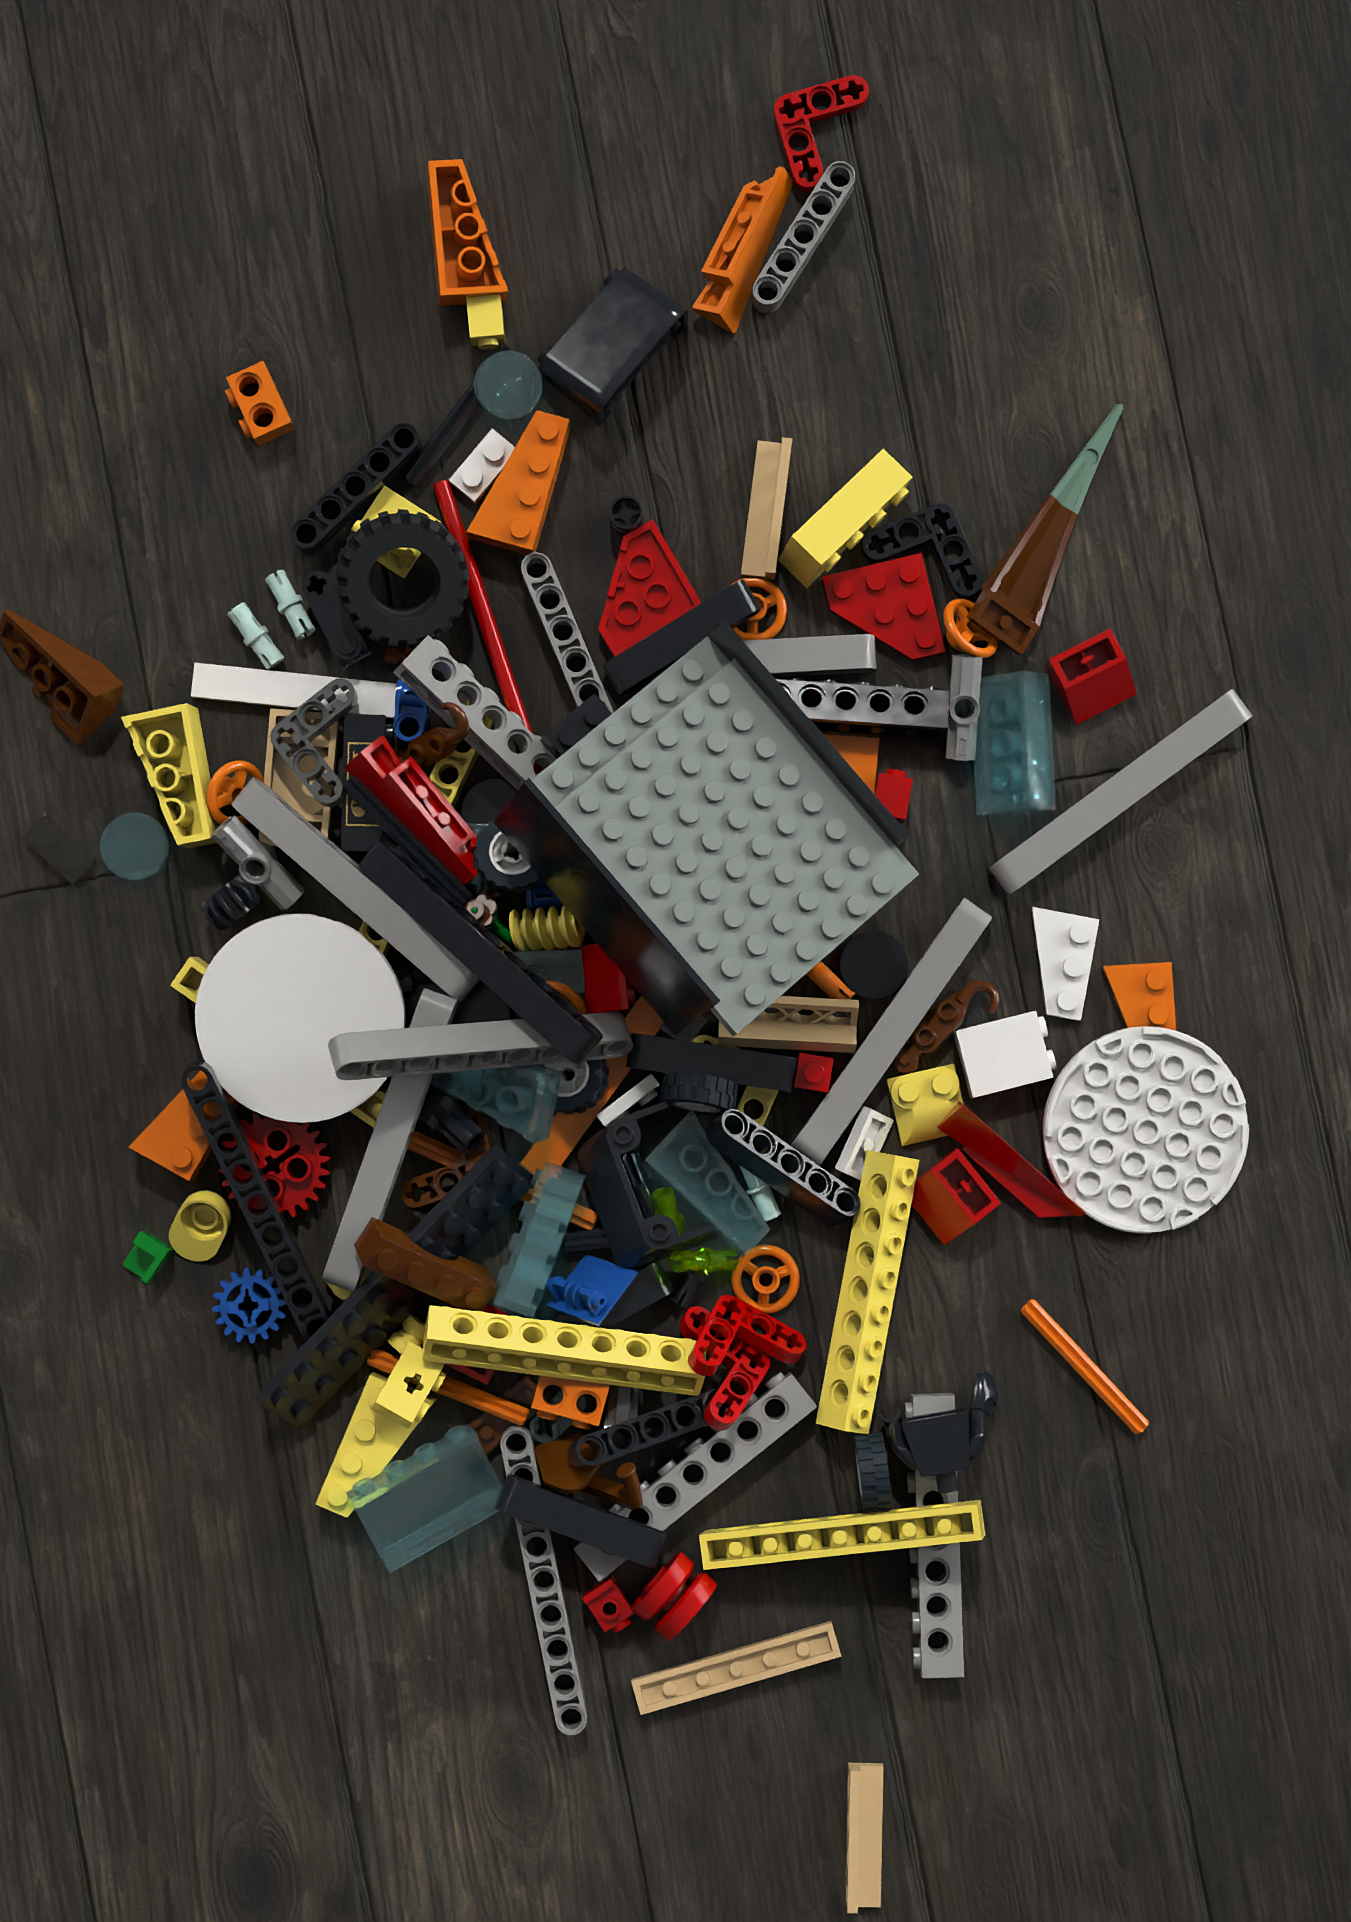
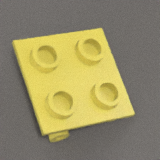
M384 485L361 521L357 520L351 531L356 532L360 529V523L367 518L371 521L379 517L378 513L388 511V514L397 513L398 509L408 510L412 514H417V512L427 514L429 519L433 521L438 519ZM396 548L384 553L376 561L405 579L422 552L413 548Z

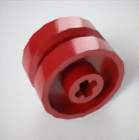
M681 1550L652 1576L631 1607V1610L643 1621L652 1619L663 1608V1612L655 1622V1631L667 1642L671 1641L691 1621L718 1585L705 1571L697 1573L685 1584V1581L693 1571L694 1562Z

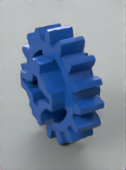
M250 1267L244 1268L243 1277L236 1271L232 1272L231 1283L226 1280L220 1282L222 1288L225 1289L224 1292H215L213 1297L220 1300V1305L212 1307V1311L221 1312V1317L215 1321L216 1324L226 1323L227 1328L224 1334L227 1336L235 1331L237 1333V1342H241L245 1335H248L250 1343H255L259 1333L265 1340L270 1338L269 1328L275 1331L281 1328L276 1321L277 1318H287V1314L280 1310L281 1306L287 1303L285 1299H280L279 1294L281 1291L279 1287L275 1288L273 1285L276 1281L274 1276L272 1275L265 1279L264 1269H259L254 1276ZM256 1283L265 1287L271 1297L262 1295L257 1290ZM241 1284L240 1295L235 1300L228 1301L232 1291ZM249 1296H251L253 1302H258V1308L252 1311V1315L249 1309H243L242 1306L243 1302L248 1301ZM267 1310H272L268 1321L259 1327L261 1315ZM230 1314L239 1316L243 1320L245 1327L238 1325Z

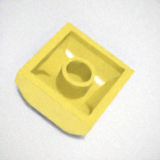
M954 1064L886 1079L902 1146L948 1136L936 1126L959 1101L963 1103Z

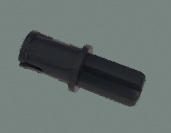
M634 1150L620 1156L643 1218L646 1219L662 1213L651 1185L653 1179H648L638 1152Z

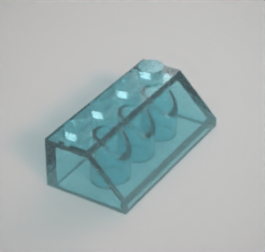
M1018 671L981 678L980 714L978 717L974 760L976 815L1029 814L1056 810L1049 674Z

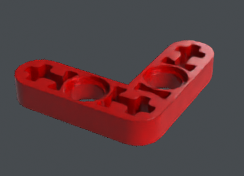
M851 75L785 94L775 102L774 120L792 180L800 191L812 192L823 175V167L810 123L862 108L866 104L869 95V86L862 77ZM849 86H854L855 90H862L857 100H853L851 95L841 97V105H836L837 99L834 90L838 89V96L847 94ZM817 94H824L829 97L831 105L825 110H818L813 107L812 98ZM801 99H806V109L809 114L804 115V108L794 111L793 118H788L787 114H780L784 110V105L789 104L791 109L802 107ZM795 135H801L807 139L808 146L805 150L797 152L791 149L789 140ZM806 158L809 171L817 173L813 176L812 182H808L806 178H800L803 174L801 160Z
M724 1295L717 1300L688 1356V1364L699 1375H713L723 1361L735 1336L786 1364L797 1362L805 1351L807 1343L803 1335L797 1330L735 1296ZM726 1310L731 1312L728 1321L722 1319ZM751 1324L760 1325L764 1328L766 1334L763 1335L755 1332ZM709 1330L719 1331L725 1340L715 1339ZM706 1349L712 1352L708 1361L702 1358Z
M700 1306L690 1307L679 1322V1329L685 1338L697 1340L710 1311ZM695 1319L700 1322L698 1328L692 1325ZM713 1330L712 1337L715 1339L724 1337L719 1331ZM736 1336L731 1343L732 1350L727 1351L721 1362L730 1370L704 1410L706 1423L718 1431L727 1430L737 1420L770 1367V1358L767 1353ZM706 1349V1353L711 1355L712 1352ZM741 1350L743 1353L738 1359L735 1355ZM751 1359L757 1363L755 1369L749 1366ZM730 1382H739L745 1389V1395L735 1394L730 1388ZM726 1401L730 1406L722 1418L718 1415V1412Z

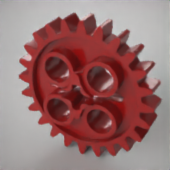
M254 1112V1123L251 1124L245 1118L241 1119L240 1123L253 1152L259 1157V1164L262 1170L271 1164L270 1156L273 1159L279 1158L295 1145L300 1146V1150L279 1165L280 1173L274 1170L265 1175L267 1180L273 1179L280 1186L276 1199L284 1216L285 1210H288L292 1217L298 1216L297 1205L304 1210L310 1209L307 1198L309 1197L317 1201L320 1199V1196L315 1191L316 1187L327 1188V1184L320 1178L321 1175L331 1174L330 1170L322 1167L324 1162L332 1159L331 1156L321 1154V1150L325 1149L328 1143H317L316 1139L322 1132L318 1130L310 1133L308 1130L312 1122H305L301 1125L299 1122L276 1120L265 1116V1119H262L259 1113ZM277 1130L282 1131L287 1137V1144L282 1150L275 1149L271 1144V1135ZM233 1135L235 1138L234 1142L223 1141L222 1144L227 1148H233L238 1144V1141ZM296 1158L303 1159L308 1166V1171L302 1178L294 1176L291 1172V1164ZM244 1164L237 1165L234 1168L235 1175L240 1179H248L253 1175V1172L247 1169ZM222 1168L218 1169L219 1173H223ZM227 1180L222 1183V1186H230ZM233 1191L228 1196L229 1199L235 1198ZM256 1195L249 1199V1204L255 1210H262L268 1205L266 1199L262 1196Z

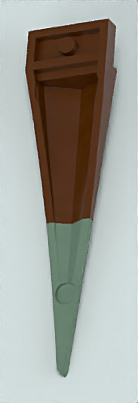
M1123 404L1115 405L982 585L981 589L983 591L966 617L1015 654L1023 655L1040 627L1067 542L1092 478L1121 415Z

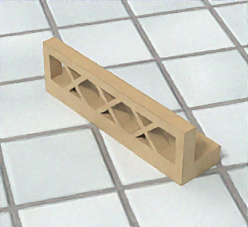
M782 437V443L758 440L741 577H760L767 580H775L792 438Z
M780 996L769 1006V1008H777L780 1010L779 1012L773 1014L763 1011L734 1037L719 1021L718 1046L856 1053L859 1000ZM805 1009L812 1010L814 1013L810 1016L800 1015L798 1011ZM836 1011L850 1012V1018L835 1017L832 1014Z
M848 1763L845 1883L847 1913L858 1914V1907L881 1908L883 1763Z

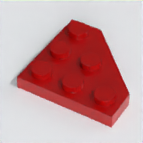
M653 519L624 535L619 556L598 628L613 657L701 604L699 597Z
M922 553L822 577L829 611L841 619L843 618L858 627L862 632L874 635L877 641L901 653L900 655L910 661L945 654L946 649Z

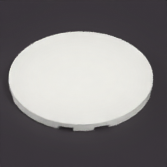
M285 914L259 921L235 935L220 949L209 964L201 980L195 1006V1026L199 1047L205 1062L214 1070L220 1085L238 1102L261 1115L276 1120L300 1123L331 1119L356 1108L371 1097L387 1078L338 1079L328 1048V1043L333 1037L348 1032L405 1028L406 1022L405 1003L401 987L391 965L381 951H378L372 943L363 937V934L339 921L313 914Z
M1141 1026L1117 1030L1092 1041L1072 1057L1057 1077L1050 1091L1043 1117V1144L1046 1159L1055 1181L1063 1193L1094 1220L1108 1227L1131 1233L1149 1234L1170 1229L1174 1230L1199 1219V1216L1207 1212L1212 1206L1217 1205L1236 1181L1246 1156L1249 1139L1246 1101L1236 1077L1233 1076L1221 1057L1199 1040L1187 1034L1161 1027Z

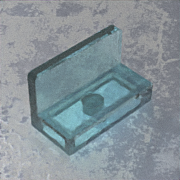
M581 949L514 952L545 981H558L571 987L577 993L584 992L585 982Z

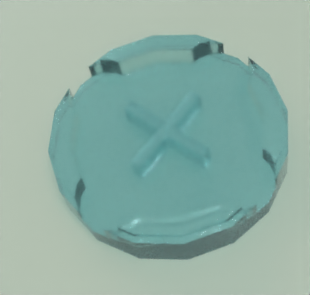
M516 351L496 352L482 362L477 369L474 379L475 395L479 403L490 415L501 419L521 418L530 413L539 402L542 392L541 374L536 364L525 354Z
M139 812L124 813L116 817L117 819L113 820L104 829L100 841L101 857L107 867L118 877L131 881L145 880L157 874L166 863L170 851L169 838L163 826L150 815Z

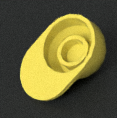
M208 1190L198 1191L189 1195L178 1210L169 1230V1241L173 1249L180 1256L191 1261H206L212 1258L217 1253L230 1226L232 1213L228 1202L219 1194Z

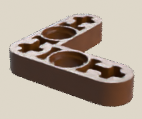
M459 1093L454 1098L461 1105L467 1102L470 1106H473L468 1110V1114L486 1132L484 1141L477 1150L470 1152L468 1155L459 1150L461 1162L406 1181L401 1189V1199L413 1211L421 1212L434 1208L447 1194L442 1189L443 1180L449 1175H455L460 1181L464 1176L462 1172L465 1171L467 1173L493 1146L483 1108L480 1102L470 1093ZM417 1187H419L422 1191L432 1190L434 1187L436 1193L438 1194V1196L435 1197V1195L431 1191L423 1193L420 1196L421 1201L419 1202L411 1198V1196L415 1195V1189Z

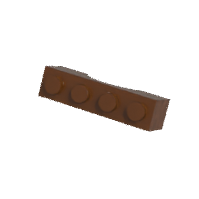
M374 1217L370 1219L354 1244L362 1266L463 1310L483 1311L497 1290L488 1268L462 1256H458L453 1261L439 1258L415 1244L401 1229Z

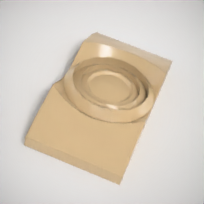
M270 708L264 784L329 839L333 807L323 806L314 798L271 742L270 734L272 729L294 710ZM308 711L305 716V722L311 726L319 724L323 719L322 712ZM339 720L310 742L334 773L338 756ZM286 731L281 734L283 740L280 745L284 742L287 743L295 753L300 749L292 740V735L295 732L292 734H288ZM311 755L303 757L299 762V769L303 773H310L317 766L316 758ZM322 776L317 778L316 781L324 789L321 797L326 794L330 798L333 797L334 785L330 786ZM259 830V842H265L271 846L278 847Z

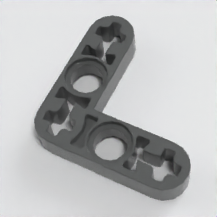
M342 678L329 682L276 724L270 734L271 742L275 749L314 798L326 807H334L340 804L344 799L345 791L343 790L342 781L310 742L356 705L358 695L354 686L348 680ZM340 688L343 692L349 689L346 693L348 699L342 703L341 700H336L330 705L334 710L330 714L321 701L326 699L328 704L336 699L334 692ZM313 708L322 710L323 719L319 724L311 726L305 722V716L309 710ZM286 731L288 734L295 732L292 735V740L300 748L295 753L287 743L284 742L280 745L283 740L281 737L283 732ZM305 756H314L317 760L316 768L310 773L301 772L299 769L300 760ZM322 776L330 786L337 784L333 788L336 794L331 798L327 794L321 797L324 789L316 781L317 778Z

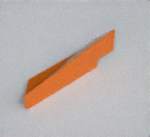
M779 166L776 168L774 176L760 184L754 180L743 186L701 270L704 277L710 281L693 304L692 309L694 312L731 333L737 331L753 285L793 186V181L784 167Z

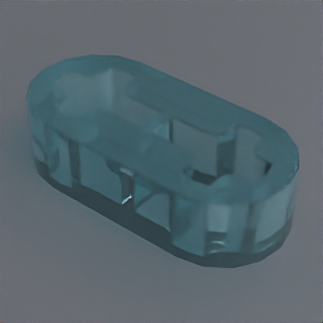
M561 1390L549 1403L555 1404L563 1399V1391ZM584 1394L579 1397L577 1406L582 1412L585 1411L587 1404ZM536 1414L530 1423V1433L538 1442H551L571 1425L572 1419L558 1415V1420L551 1427L554 1433L549 1435L545 1432L540 1435L537 1432L540 1426L537 1421L542 1417Z

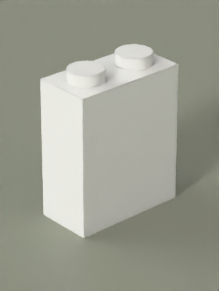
M1036 1011L957 1030L953 1033L970 1098L1054 1078L1052 1071L1057 1070L1055 1057L1052 1050L1046 1051L1043 1037L1048 1036L1047 1026L1044 1017H1038Z

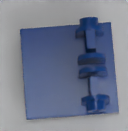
M585 1254L566 1281L561 1276L551 1277L547 1281L546 1288L552 1296L547 1307L599 1326L638 1273L637 1271Z

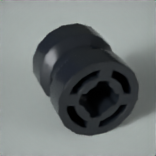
M625 495L616 498L611 503L609 518L612 528L617 533L626 535L642 526L643 508L636 498Z

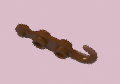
M452 702L442 703L441 708L443 710H450L455 715L457 727L454 729L436 727L412 739L409 742L408 749L402 748L395 752L400 762L403 763L411 756L420 767L424 768L452 755L459 742L467 736L469 730L468 718L462 708Z
M973 981L964 986L961 991L938 1002L913 1031L911 1047L900 1051L895 1057L894 1064L897 1070L902 1074L913 1073L918 1068L919 1059L922 1055H929L939 1050L962 1024L969 1003L977 993L986 992L990 995L991 1005L988 1011L989 1013H994L1000 1000L996 987L988 981Z

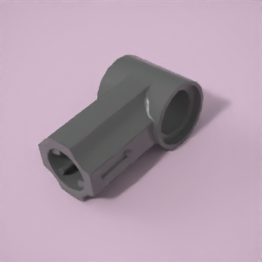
M610 1385L608 1415H605L604 1428L637 1417L640 1398L639 1388ZM614 1432L612 1437L613 1444L617 1448H624L625 1439L623 1435Z

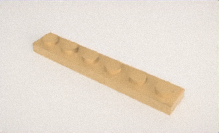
M828 1621L633 1678L631 1683L640 1715L835 1659L841 1657L832 1622Z

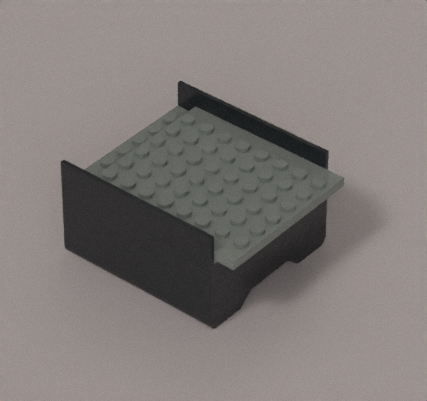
M724 619L715 626L707 637L613 714L597 695L593 694L545 733L540 741L556 760L532 780L528 778L524 781L493 822L675 1035L711 1010L734 1037L919 875L897 848L910 835Z

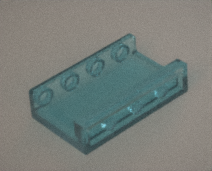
M469 1424L450 1429L441 1440L420 1446L415 1450L414 1455L403 1461L396 1460L391 1462L383 1469L384 1472L373 1478L367 1477L359 1480L353 1485L352 1490L346 1492L374 1548L389 1573L499 1511L495 1508L502 1486L478 1441L477 1433Z

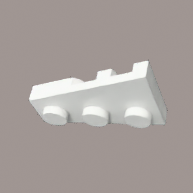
M1031 907L1045 1014L1081 1021L1099 919Z

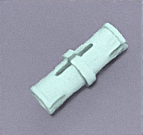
M278 570L276 571L277 577L272 573L265 581L279 604L277 606L278 611L281 615L286 616L296 639L305 638L303 633L306 632L307 636L316 631V628L302 606L304 600L301 595H296L285 571Z
M245 602L228 612V617L245 638L243 640L245 645L253 649L267 670H270L278 665L280 661L284 660L285 657L268 636V629L265 625H260Z

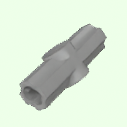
M965 654L952 655L949 717L945 750L946 759L975 760L977 726L980 714L979 698L982 657H973ZM961 699H968L973 703L972 711L965 716L957 715L954 710L956 703Z
M235 815L222 822L211 835L239 865L241 877L248 883L257 884L281 910L289 908L304 893L305 889L278 862L275 849L268 843L259 842ZM253 860L261 862L264 866L257 865Z

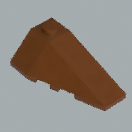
M10 609L4 611L0 622V643L18 670H25L35 685L32 691L36 697H44L53 711L49 716L54 724L77 746L84 744L116 710L125 684L101 662Z

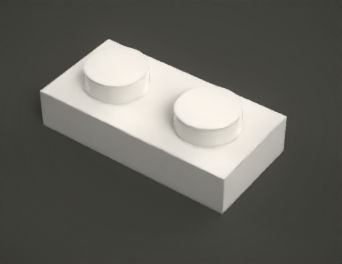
M491 429L452 475L449 483L476 504L498 478L515 447L494 429Z
M650 1074L596 1116L606 1127L613 1121L630 1115L627 1110L637 1102L642 1107L658 1095L655 1088L660 1084Z
M862 1106L835 1169L861 1181L866 1151L880 1152L894 1120L873 1109Z

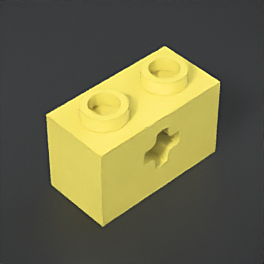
M410 1341L372 1406V1409L406 1428H409L414 1420L418 1423L421 1422L430 1404L425 1402L430 1390L437 1393L447 1375L441 1371L445 1363L422 1360L423 1349ZM414 1380L418 1382L416 1385L417 1390L410 1394L406 1391L407 1384Z

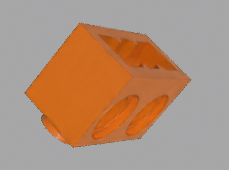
M264 361L226 377L230 388L225 390L233 409L237 407L241 409L244 418L239 420V423L247 439L253 437L257 445L260 446L295 430ZM256 383L259 385V390L254 396L247 397L242 394L247 384ZM265 413L273 415V421L269 426L259 427L256 425L260 415Z
M540 1376L531 1408L538 1410L537 1416L557 1421L559 1415L572 1419L571 1425L591 1430L592 1425L599 1426L610 1385ZM549 1385L559 1386L563 1391V1399L555 1404L547 1402L543 1395L544 1389ZM583 1394H590L595 1397L597 1407L592 1412H582L577 1406V1399Z

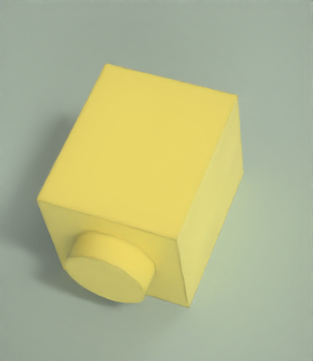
M500 294L466 297L469 334L472 346L488 350L499 347V343H506Z

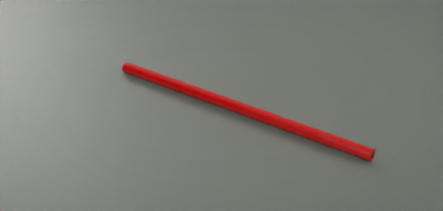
M449 480L438 481L433 484V489L447 531L453 534L465 557L470 578L468 579V594L508 711L518 714L524 721V726L533 734ZM533 764V770L536 775L543 771L541 766Z

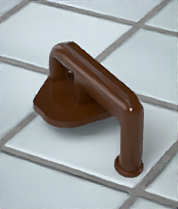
M576 1433L540 1444L535 1448L537 1463L546 1486L565 1493L582 1491L631 1510H639L642 1507L643 1497L634 1463H624L617 1469L616 1475L622 1479L623 1485L594 1475L602 1464L585 1470L577 1469L571 1465L567 1455L568 1448L573 1441L586 1434ZM583 1443L580 1448L581 1455L585 1460L591 1461L594 1455L591 1446Z

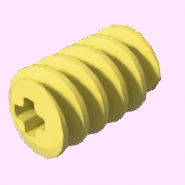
M564 905L561 915H559L556 906H550L548 916H546L545 910L542 907L536 909L534 918L529 908L523 910L522 919L518 910L515 909L509 915L511 938L516 949L520 952H527L530 949L540 951L543 947L546 950H553L556 946L559 949H566L569 945L573 948H579L585 939L586 930Z

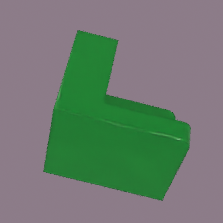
M142 1230L134 1239L133 1243L135 1246L124 1260L123 1266L141 1277L140 1281L147 1285L153 1282L174 1249L147 1230Z

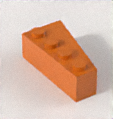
M463 160L428 161L426 179L438 306L467 305L466 297L500 294L501 301L506 302L509 291L500 272L499 262L495 251L492 249L487 228L479 212L477 200Z
M536 410L467 529L466 533L469 540L523 555L536 552L571 430L570 419Z
M202 1071L191 1080V1083L196 1086H202L208 1082L206 1074ZM224 1089L233 1110H235L239 1102ZM184 1090L168 1104L129 1146L132 1150L188 1181L196 1180L212 1151ZM208 1102L204 1105V1111L210 1117H218L223 1113L222 1107L217 1102Z

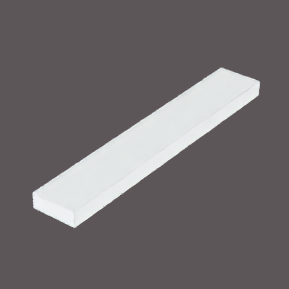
M194 663L191 697L297 709L329 682L341 678ZM342 678L348 680L354 686L358 695L356 705L347 714L386 715L387 718L394 719L397 684ZM339 688L334 692L336 699L328 704L326 699H323L321 703L326 706L329 712L333 713L334 710L330 705L336 700H341L342 703L348 699L346 693L349 689L343 692ZM318 708L311 709L313 711H322Z

